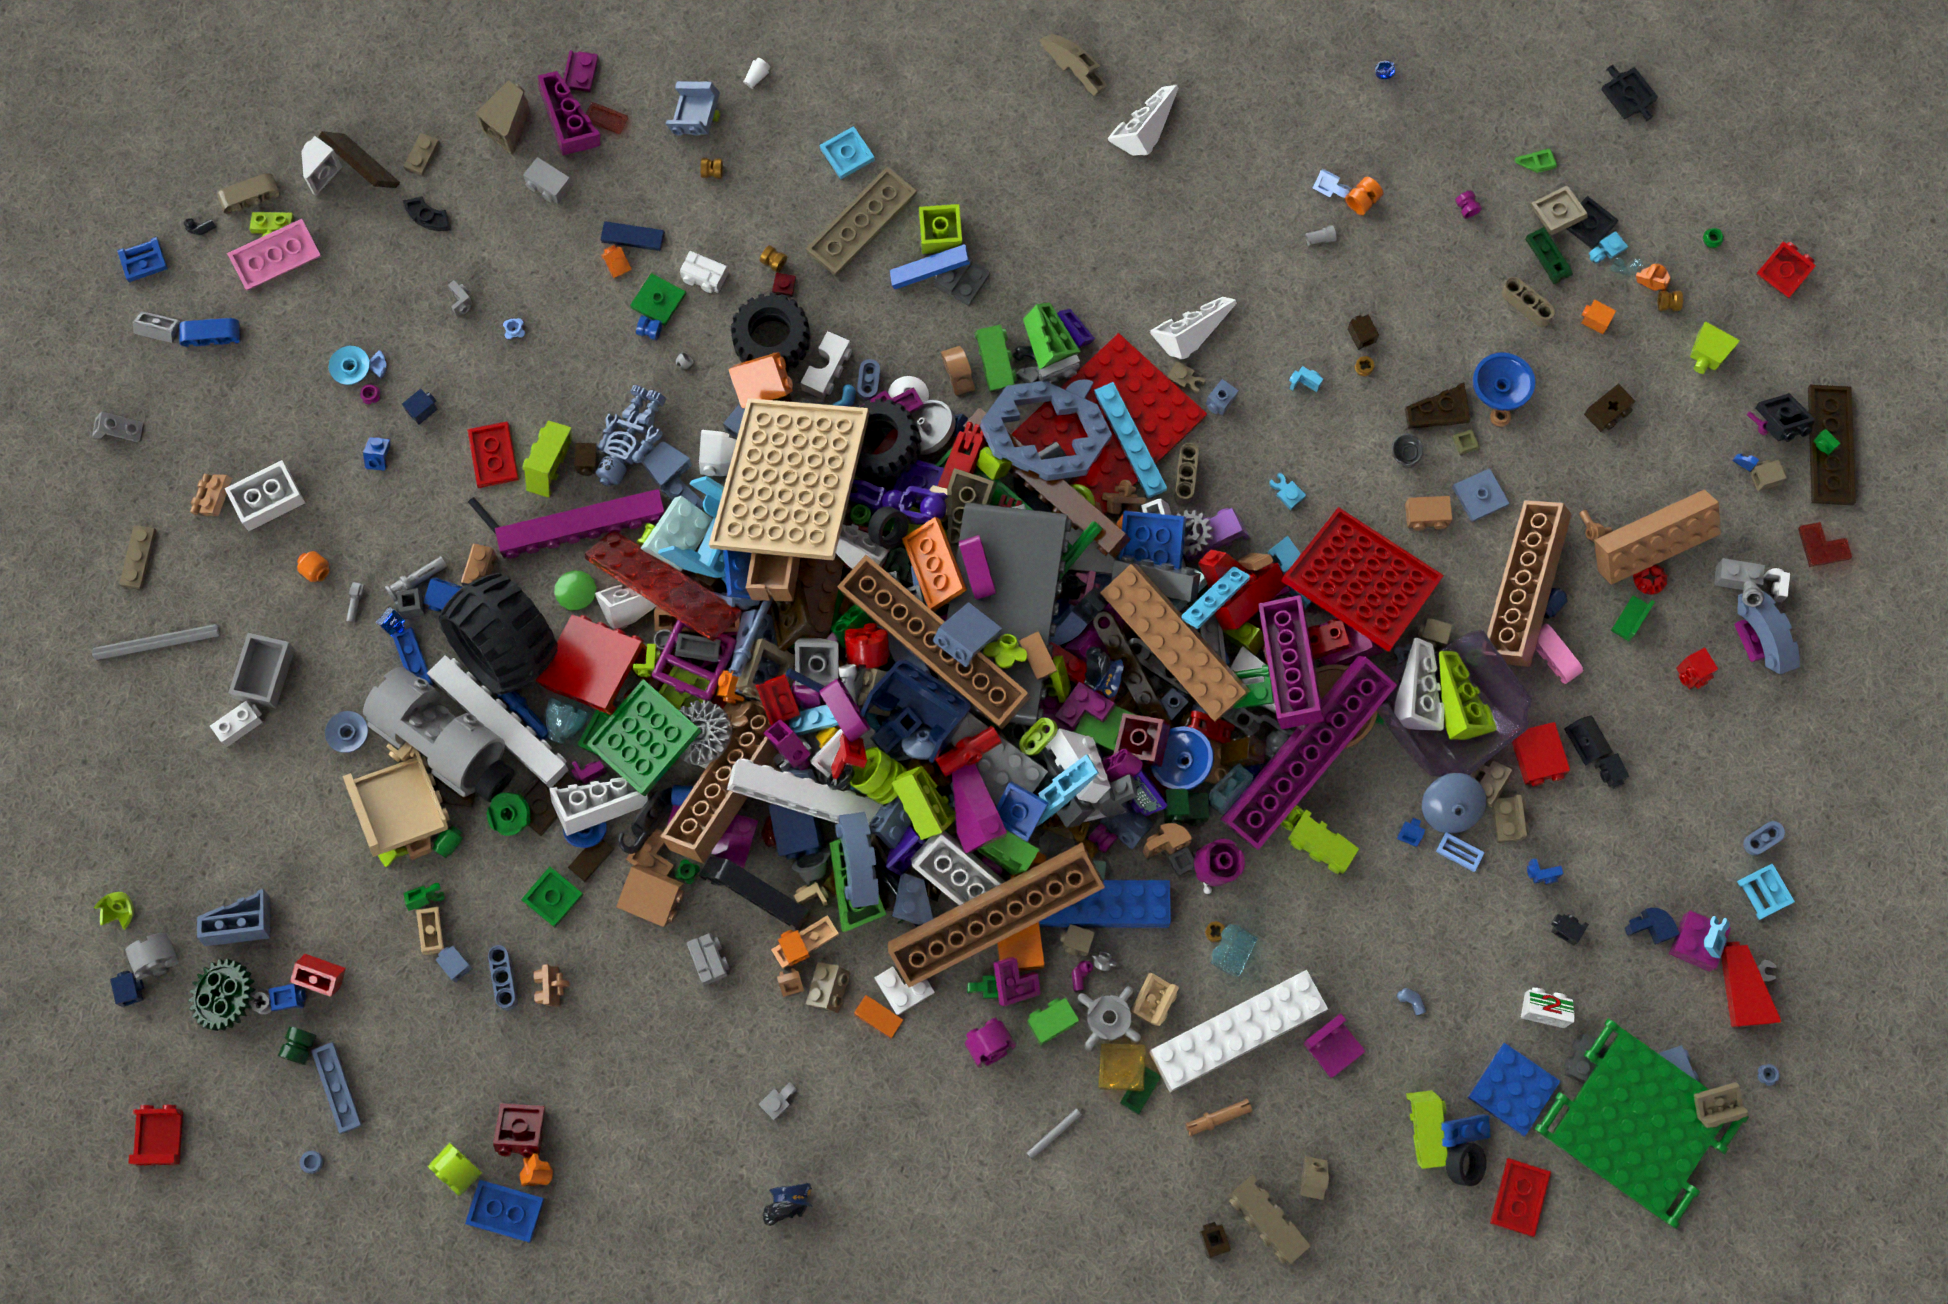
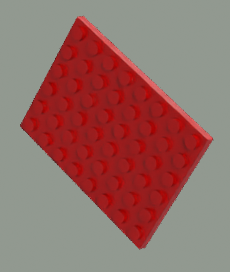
M1119 333L1077 371V375L1072 376L1060 387L1066 390L1071 383L1077 380L1093 381V386L1085 399L1098 405L1112 433L1110 441L1104 446L1102 453L1092 464L1087 475L1079 476V480L1072 483L1086 486L1092 492L1095 502L1100 503L1103 514L1107 513V500L1102 499L1103 493H1119L1115 491V487L1119 486L1122 480H1129L1133 487L1139 480L1094 394L1096 389L1114 382L1155 465L1207 416V413ZM1051 401L1042 404L1011 434L1024 446L1035 445L1038 453L1057 442L1067 456L1076 455L1072 447L1073 439L1088 437L1077 413L1057 415Z

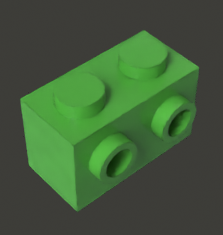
M1056 998L1048 1003L1049 1008L1044 1011L1038 1009L1029 1015L1030 1019L1027 1020V1024L1040 1046L1079 1023L1078 1017L1066 998L1062 1000Z

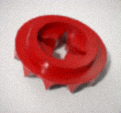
M1655 564L1634 574L1633 581L1638 590L1645 594L1654 595L1660 593L1665 588L1668 575L1665 574L1663 567ZM1649 571L1652 576L1657 577L1653 580V584L1650 579L1645 578L1649 575Z

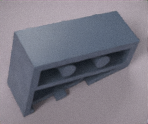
M264 889L258 890L252 896L242 897L237 900L238 902L226 907L221 906L198 916L197 938L204 946L269 939L270 897Z

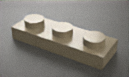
M133 526L119 583L120 586L142 589L156 533L155 528Z

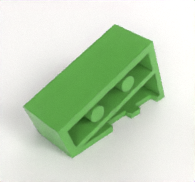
M1051 303L1036 304L1023 318L1039 370L1080 353L1079 348Z

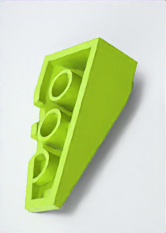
M1440 651L1442 703L1445 709L1444 723L1449 739L1466 740L1496 731L1497 727L1488 704L1484 705L1478 696L1481 692L1478 687L1474 688L1468 679L1470 674L1458 653Z

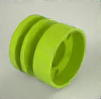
M870 747L865 750L867 757L865 767L861 768L852 765L855 770V776L850 784L861 793H865L876 803L884 805L890 803L898 796L891 782L901 773L906 772L907 769L879 748Z

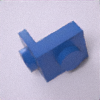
M369 437L363 451L366 469L385 471V458L390 449V439Z
M1537 858L1528 862L1527 873L1530 879L1533 878L1534 883L1545 881L1546 885L1558 882V878L1563 875L1561 866L1540 870Z

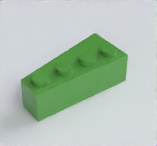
M841 839L831 842L830 851L842 932L885 916L886 912L880 897L879 904L855 908L852 907L850 899H846L845 886H848L842 842Z

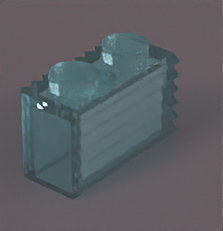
M1237 764L1210 790L1208 804L1219 813L1225 814L1251 784L1253 775L1240 764Z
M1229 924L1221 933L1222 939L1219 946L1213 950V958L1210 963L1229 975L1239 977L1258 938L1239 925Z

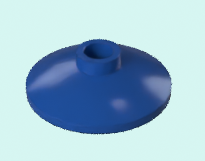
M606 822L568 836L563 828V834L567 842L579 848L592 847L598 844L604 838L607 831Z

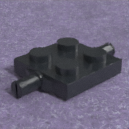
M1614 64L1609 66L1606 70L1613 79L1603 85L1601 90L1625 120L1637 113H1641L1646 121L1652 119L1653 115L1647 109V106L1655 102L1658 96L1638 70L1634 67L1627 72L1619 73Z

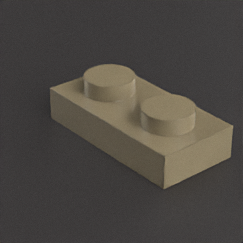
M420 133L403 166L404 169L423 176L440 143L439 139Z

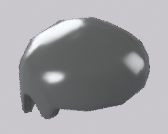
M1404 433L1397 436L1392 443V455L1402 466H1413L1423 457V444L1414 434Z

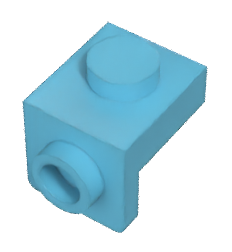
M1302 366L1299 372L1295 370L1290 377L1291 385L1289 389L1293 391L1297 384L1301 382L1317 392L1321 387L1323 378L1318 372L1310 371Z

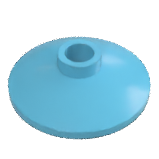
M345 346L338 349L329 360L331 376L335 381L344 385L360 382L366 377L370 368L368 355L364 350L356 346ZM350 365H354L352 370H348Z

